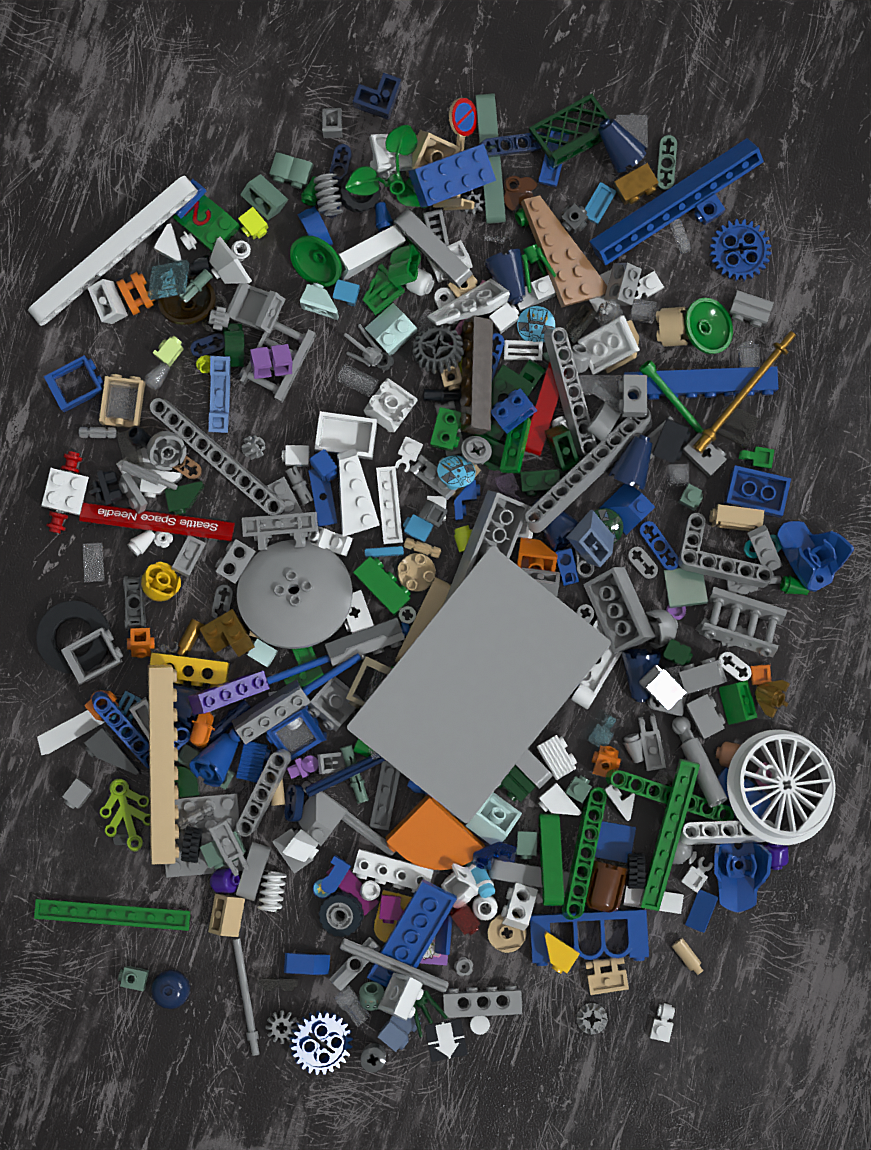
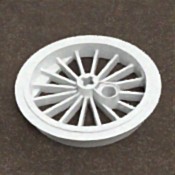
M767 730L747 739L734 754L727 775V791L735 815L749 832L759 839L772 844L792 845L814 836L828 820L835 798V779L827 758L808 739L787 730ZM775 741L779 767L765 745L767 742ZM781 742L791 744L787 767H785ZM797 746L805 754L791 773ZM759 747L762 749L770 765H764L753 756V753ZM810 756L816 765L795 777L807 757ZM749 759L760 768L758 774L746 771ZM818 768L822 780L795 783V781ZM766 770H770L771 778L766 776ZM744 775L759 779L762 783L770 786L744 788ZM823 783V795L797 786ZM773 789L771 793L749 805L745 792ZM800 793L820 798V800L814 806ZM776 794L759 819L752 808ZM780 799L775 826L772 828L764 823V821ZM798 800L812 810L808 818ZM785 803L790 832L780 830ZM792 803L803 821V824L797 831Z

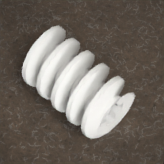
M264 870L268 874L262 875V878L266 879L267 882L261 883V886L265 887L266 890H261L260 893L265 895V897L259 898V901L264 904L257 908L278 912L277 909H281L282 905L277 902L283 901V897L278 894L284 893V889L280 888V886L286 884L281 878H286L287 874Z

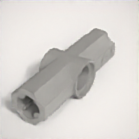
M371 937L362 944V946L376 952L382 949ZM352 954L329 980L342 991L369 961ZM358 959L361 962V966L354 969L350 966V961Z

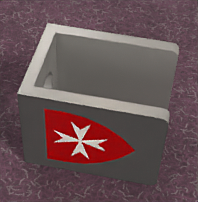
M655 665L639 681L646 691L667 710L686 693L658 665Z

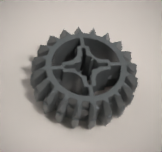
M434 324L433 329L427 327L426 332L420 331V336H416V342L413 343L412 352L415 362L419 363L421 369L425 368L427 373L432 370L434 375L437 371L443 374L445 369L450 372V367L456 368L457 362H461V356L464 355L462 337L458 335L456 330L452 331L450 326L445 329L443 324L440 328H437ZM424 353H428V355L433 356V358L426 356Z

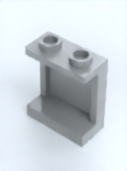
M239 283L226 313H230V318L235 322L270 334L285 302V298L271 290L267 292L250 286L247 283Z

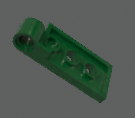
M529 359L521 373L517 374L503 364L492 381L491 410L499 402L498 397L502 393L509 395L512 391L521 388L528 397L546 369ZM491 420V431L486 433L500 440L505 431L496 420Z

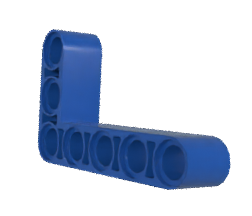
M103 691L94 693L92 704L96 712L144 766L149 768V761L146 760L147 756H149V741L108 694ZM99 699L106 700L104 705L99 706L96 704ZM110 714H119L116 719H109ZM182 722L174 724L177 731L185 730L184 735L178 736V740L174 741V747H177V749L181 748L190 739V732ZM124 727L131 728L128 733L124 734L121 732ZM137 741L143 742L140 747H134V743Z

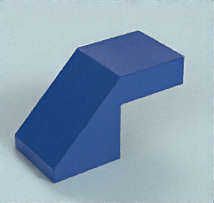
M285 953L284 973L329 974L330 955Z

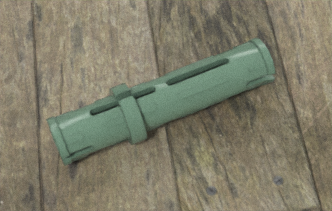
M352 745L340 748L346 767L357 763ZM361 774L350 777V787H353L357 803L368 801L369 798L364 787L365 781L362 779Z

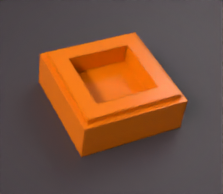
M770 665L750 666L752 685L771 682Z

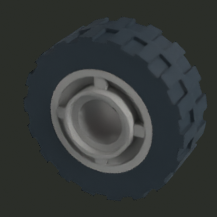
M336 892L330 895L320 907L319 920L322 923V927L329 934L331 933L336 937L350 935L361 925L364 910L362 909V904L351 893ZM337 911H343L345 918H340Z

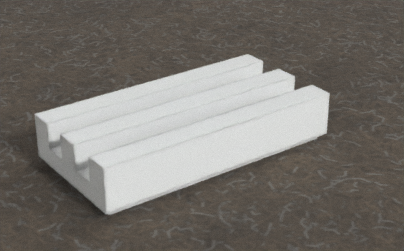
M505 340L504 360L529 361L531 359L533 361H542L543 341ZM508 345L539 346V349L508 348ZM508 353H533L538 354V356H516L508 355Z

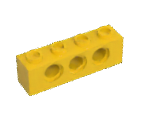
M151 653L150 665H167L169 663L174 665L177 671V682L173 683L183 684L184 680L191 681V685L202 686L203 683H208L211 688L227 682L230 664L228 662ZM187 666H192L194 669V673L190 677L184 674V669ZM207 668L213 671V676L210 679H205L203 676V671Z

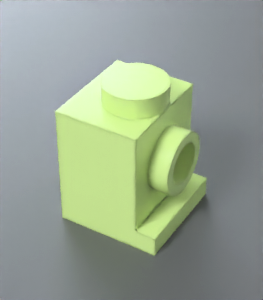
M172 336L168 340H163L158 347L160 350L158 352L154 350L153 354L170 367L184 349L181 346L182 342L175 336Z

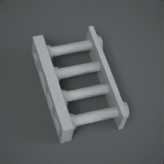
M278 316L273 328L298 340L301 344L298 351L289 349L293 362L292 374L282 375L284 379L281 385H276L264 378L254 379L251 363L249 362L247 367L242 368L239 377H241L240 381L244 385L249 379L273 391L275 400L283 403L316 338V333L308 330L307 333L301 334L277 322ZM264 332L257 348H263L265 345L271 348V346L281 344L269 339L270 334Z
M713 587L708 598V602L714 604L709 623L704 622L699 634L704 635L708 639H716L760 653L762 656L773 657L778 650V645L772 644L776 624H782L787 610ZM721 607L732 610L728 629L717 626ZM740 612L751 616L746 635L735 632ZM758 618L769 622L764 641L753 638Z

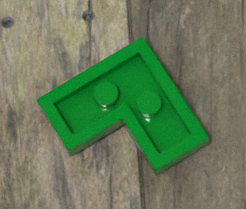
M312 646L292 649L298 665L317 658ZM317 666L285 678L284 681L288 685L297 679L303 687L318 679L324 673L321 666Z

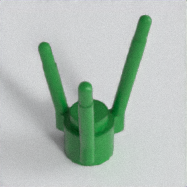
M537 244L523 250L524 255H521L524 263L528 293H531L528 261H530V264L537 262L541 273L545 277L547 274L540 261L542 260L552 276L556 277V273Z

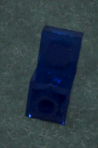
M502 842L489 845L474 852L473 865L480 869L491 870L496 857L504 862L514 863L517 857V847Z

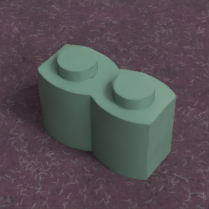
M276 152L269 174L273 181L277 183L290 182L292 187L302 189V187H307L313 164L306 160Z

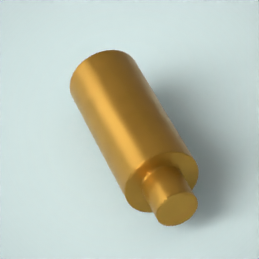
M191 619L178 644L180 649L177 654L184 657L187 651H191L201 632L199 628L203 627L204 624Z

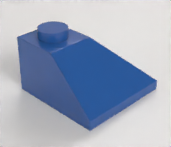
M624 484L600 509H613L621 517L623 533L627 535L655 506L635 487Z

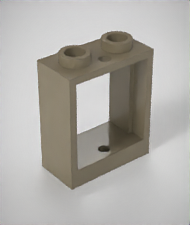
M365 657L346 699L350 700L348 704L358 709L360 705L363 706L365 704L364 701L353 697L367 666L386 675L390 673L392 668L369 657Z

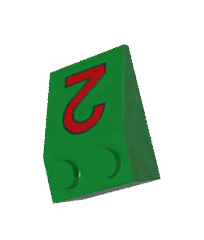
M203 195L182 218H179L176 214L173 216L183 228L191 233L211 253L217 238L221 237L227 243L240 229L239 223L206 195Z

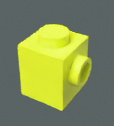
M254 207L238 218L243 226L241 230L247 237L251 236L253 239L258 237L260 239L267 233L268 225Z

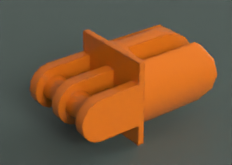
M210 712L199 714L197 721L192 720L194 726L190 741L199 748L207 746L211 731H215L212 727L214 717Z

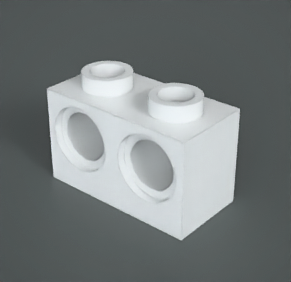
M515 883L512 888L509 887L506 899H509L507 906L504 905L501 916L504 917L502 924L524 931L529 925L538 890L519 883ZM517 894L523 895L524 901L519 900ZM512 912H517L520 918H515Z

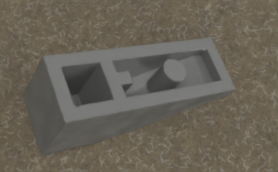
M101 728L85 742L87 746L85 750L91 757L96 756L98 759L135 775L141 773L139 768L105 728Z

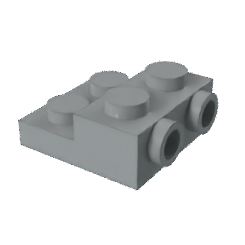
M336 676L330 679L310 701L311 703L308 704L309 713L315 718L320 717L324 721L323 725L328 730L333 729L337 731L356 709V707L348 704L350 700L346 699L350 688ZM354 693L353 697L362 700L358 695Z

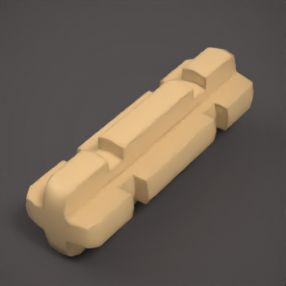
M406 538L404 543L405 548H412L414 551L426 555L430 554L435 558H439L441 553L440 548L431 547V545L420 541L415 542L411 538Z

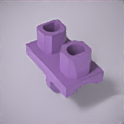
M306 756L304 759L301 757L296 759V764L288 767L287 770L291 779L302 775V778L310 775L309 772L317 770L319 766L318 760L314 756Z

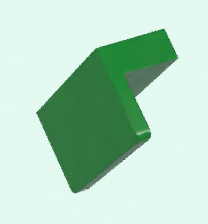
M748 680L719 688L729 725L757 718Z

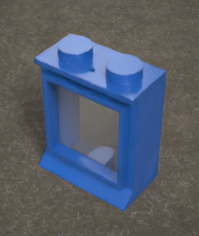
M308 705L266 731V737L271 744H275L277 747L276 751L280 749L287 750L291 755V760L320 742L327 740V733L321 731L317 719L309 713Z

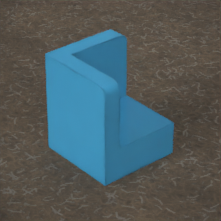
M337 280L333 298L345 301L348 305L355 307L360 286Z

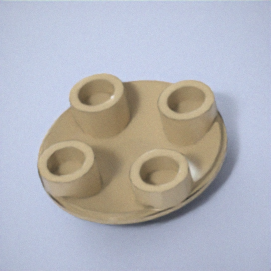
M419 553L410 554L398 565L399 581L410 591H423L430 587L435 579L436 569L434 563L426 555Z

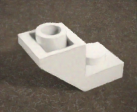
M318 527V531L309 532L307 541H311L310 543L323 549L328 548L333 553L347 556L353 538L343 537L341 534Z

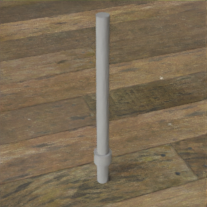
M234 939L233 946L248 1029L246 1033L247 1041H250L252 1056L259 1055L257 1042L259 1036L258 1031L255 1030L241 940Z

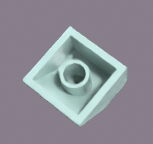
M394 303L365 327L366 331L389 355H393L418 332L417 327Z
M493 792L470 822L467 823L466 827L497 849L508 836L522 813Z

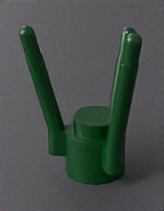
M423 990L421 999L416 1000L413 1005L415 1008L414 1019L420 1038L423 1037L416 1006L417 1008H422L430 1024L433 1021L425 1006L428 1003L427 999L444 1019L448 1018L432 999L428 990L425 992Z

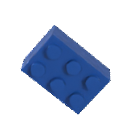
M735 465L731 471L724 505L764 510L765 515L780 518L784 513L791 478Z

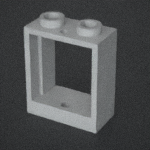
M100 628L61 649L79 684H84L123 662L121 659L123 654L118 646L114 647L112 643L114 638L109 629ZM102 635L115 660L86 675L73 651Z

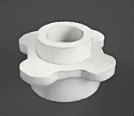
M184 231V235L180 239L188 250L196 249L194 245L197 243L191 233L187 235Z

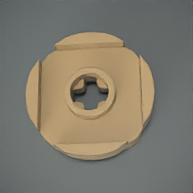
M501 914L497 915L491 920L488 927L490 943L501 952L509 953L518 950L525 941L526 929L523 931L502 924L504 917ZM505 927H508L509 930L513 931V933L510 934V938H506L505 935H501V932L504 931Z

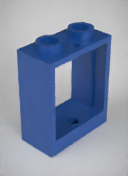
M85 355L44 376L60 409L64 413L103 393L104 382L100 375L96 376L94 372L96 366L92 359H87ZM85 365L96 388L67 403L56 379Z

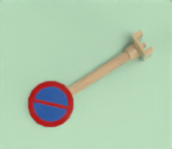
M458 98L450 107L449 122L452 130L457 134L456 146L461 147L460 152L464 150L465 137L472 134L476 128L477 111L472 101L467 98ZM461 194L433 204V207H444V210L474 209L475 202L460 198Z

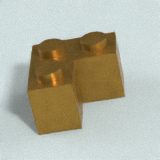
M233 609L199 628L214 653L231 645L239 657L255 648Z

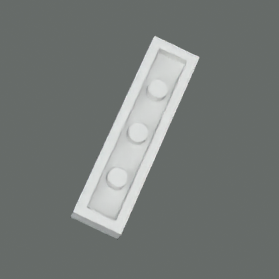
M395 466L376 468L384 544L403 543Z

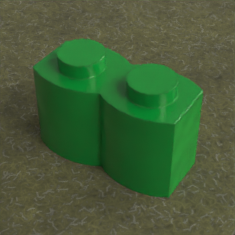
M414 244L394 249L391 254V265L387 276L389 281L396 287L414 282L417 279L421 252Z

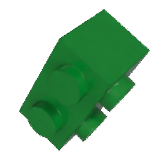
M442 407L439 408L430 443L431 447L453 452L454 447H458L460 437L457 436L458 429H461V412Z

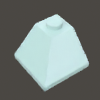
M313 283V285L307 284L300 299L301 308L338 320V310L326 289H323L324 286Z

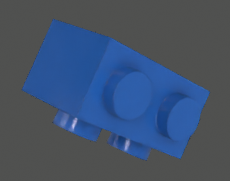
M520 388L512 391L503 402L496 403L491 410V414L506 433H509L538 410Z

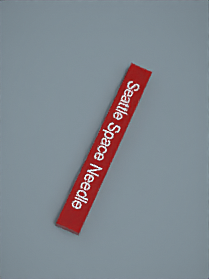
M83 503L79 516V521L226 541H232L235 523L175 516L149 511L138 514L134 509Z

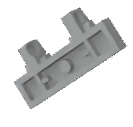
M317 512L242 518L243 537L254 536V541H258V550H268V538L278 534L294 536L296 540L295 548L306 547L305 537H308V532L318 531Z

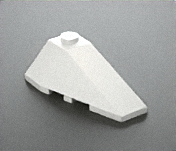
M489 279L427 317L434 324L441 325L472 316L488 314L497 311L506 304L510 293L493 279Z

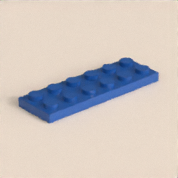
M422 879L380 953L417 968L456 902L457 896ZM373 963L367 978L387 987L393 973L396 972Z

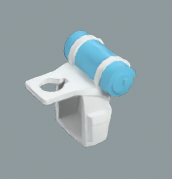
M480 858L467 863V867L453 863L451 866L454 872L441 884L442 889L457 896V900L453 905L454 908L463 907L478 894L482 898H488L495 894L494 884L490 880L486 866Z

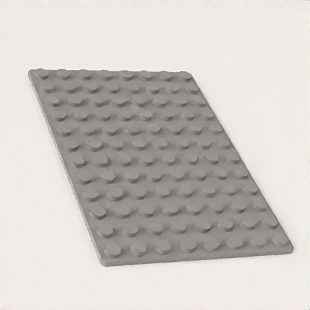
M490 547L349 722L347 729L461 821L469 823L608 649L611 641L498 549Z

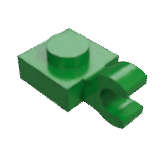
M754 447V452L746 450L739 452V459L752 460V466L772 468L774 449Z

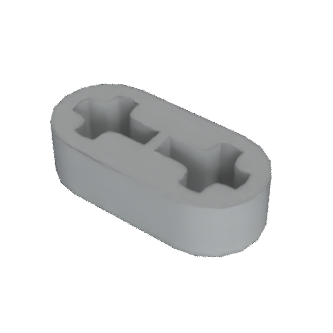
M634 547L628 552L630 563L642 577L652 579L657 575V565L642 548ZM633 551L636 553L641 552L640 558L643 561L642 563L638 559H632ZM645 563L648 567L652 566L654 568L652 570L653 575H646L644 573L646 568L642 564Z

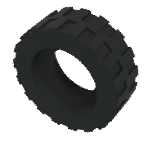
M353 170L343 176L338 184L339 190L337 192L340 195L339 199L341 204L347 210H351V212H366L378 203V199L381 197V187L379 184L377 192L367 195L363 200H356L351 195V192L345 188L351 174L355 171Z

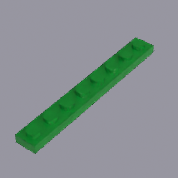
M679 760L639 904L641 908L655 911L660 910L700 764L697 762Z
M36 899L34 919L189 931L191 911L48 899Z

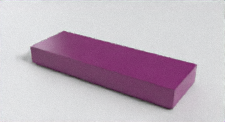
M333 865V866L326 872L328 875L330 874V872L332 871V869L334 868L335 865ZM349 869L338 887L343 892L351 893L354 897H357L358 901L362 904L363 914L366 915L379 901L377 899L367 901L360 895L362 882Z

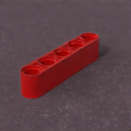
M550 362L535 407L538 411L533 414L525 452L538 456L541 455L546 439L545 430H548L559 397Z

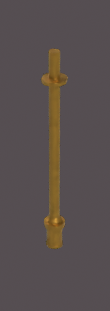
M790 331L780 344L777 342L773 344L775 350L711 428L702 431V436L692 446L697 452L702 454L711 441L714 442L716 440V432L781 354L787 355L788 351L785 348L795 338V333Z

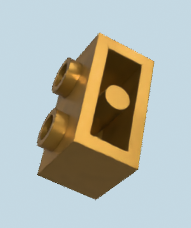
M648 163L614 181L613 187L624 205L627 203L632 205L639 201V197L643 194L650 195L655 192L659 182Z

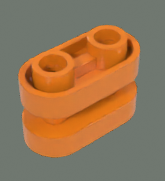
M137 272L130 275L132 281L125 283L124 279L116 282L133 316L140 313L139 306L145 304L148 309L154 306L153 301H155L151 290L146 291L144 287L147 284L142 273L138 275ZM135 287L141 296L136 300L133 299L129 291Z

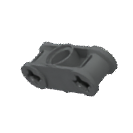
M140 575V577L124 576L126 631H129L131 628H146L144 592L141 587L143 575ZM136 597L139 599V606L132 608L130 601Z

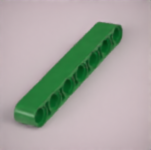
M612 769L606 774V782L610 786L664 804L668 803L667 794L671 791L672 787L617 769ZM618 773L620 775V780L618 783L615 784L613 782V777L615 774ZM636 779L638 786L632 789L631 782ZM654 785L655 793L650 795L649 788ZM693 794L691 795V804L688 806V812L715 821L733 820L734 811L729 806L719 804L710 807L708 804V811L703 813L702 807L705 803L708 804L707 800ZM725 809L726 816L721 819L720 812Z
M600 787L590 790L584 801L564 905L562 907V914L568 920L579 918L584 912L607 799L605 790ZM593 793H597L599 795V802L593 800ZM589 811H592V812L595 813V815H596L595 821H593V820H591V819L589 818V816H588ZM585 830H589L592 833L591 839L585 837ZM581 849L587 850V858L581 856ZM578 867L584 870L583 877L578 876ZM575 886L580 889V896L574 895L573 888ZM571 905L574 906L577 910L575 916L571 915L569 912V907Z

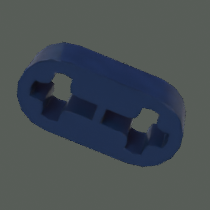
M217 333L194 341L191 345L192 354L196 358H200L204 355H212L222 351L224 347L223 336ZM215 338L223 341L220 343V347L216 345L209 346V344L214 343ZM199 344L201 347L207 346V348L202 349L203 353L201 354L198 351H194Z
M289 785L287 788L284 811L287 821L298 822L302 818L304 789L301 785Z

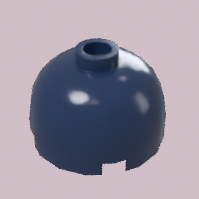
M170 969L161 972L156 976L151 987L154 1001L166 1009L180 1007L190 995L189 980L178 970Z

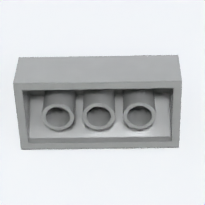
M613 567L583 584L604 633L611 641L610 646L614 654L640 645L655 637L625 567Z

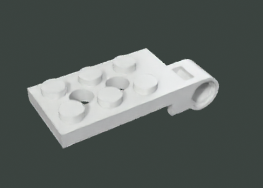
M597 618L593 627L606 637ZM609 646L601 656V661L595 664L581 681L571 700L588 709L622 651L614 654L611 646Z

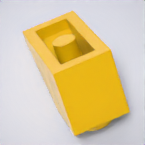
M545 931L544 937L550 963L553 964L551 968L560 974L563 971L568 973L580 953Z

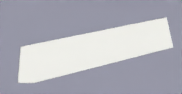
M87 710L37 737L41 755L53 752L103 724L105 721L96 720Z

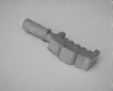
M773 576L769 584L781 583V576ZM760 577L762 580H767V577ZM726 580L727 591L735 594L746 595L749 592L758 590V587Z

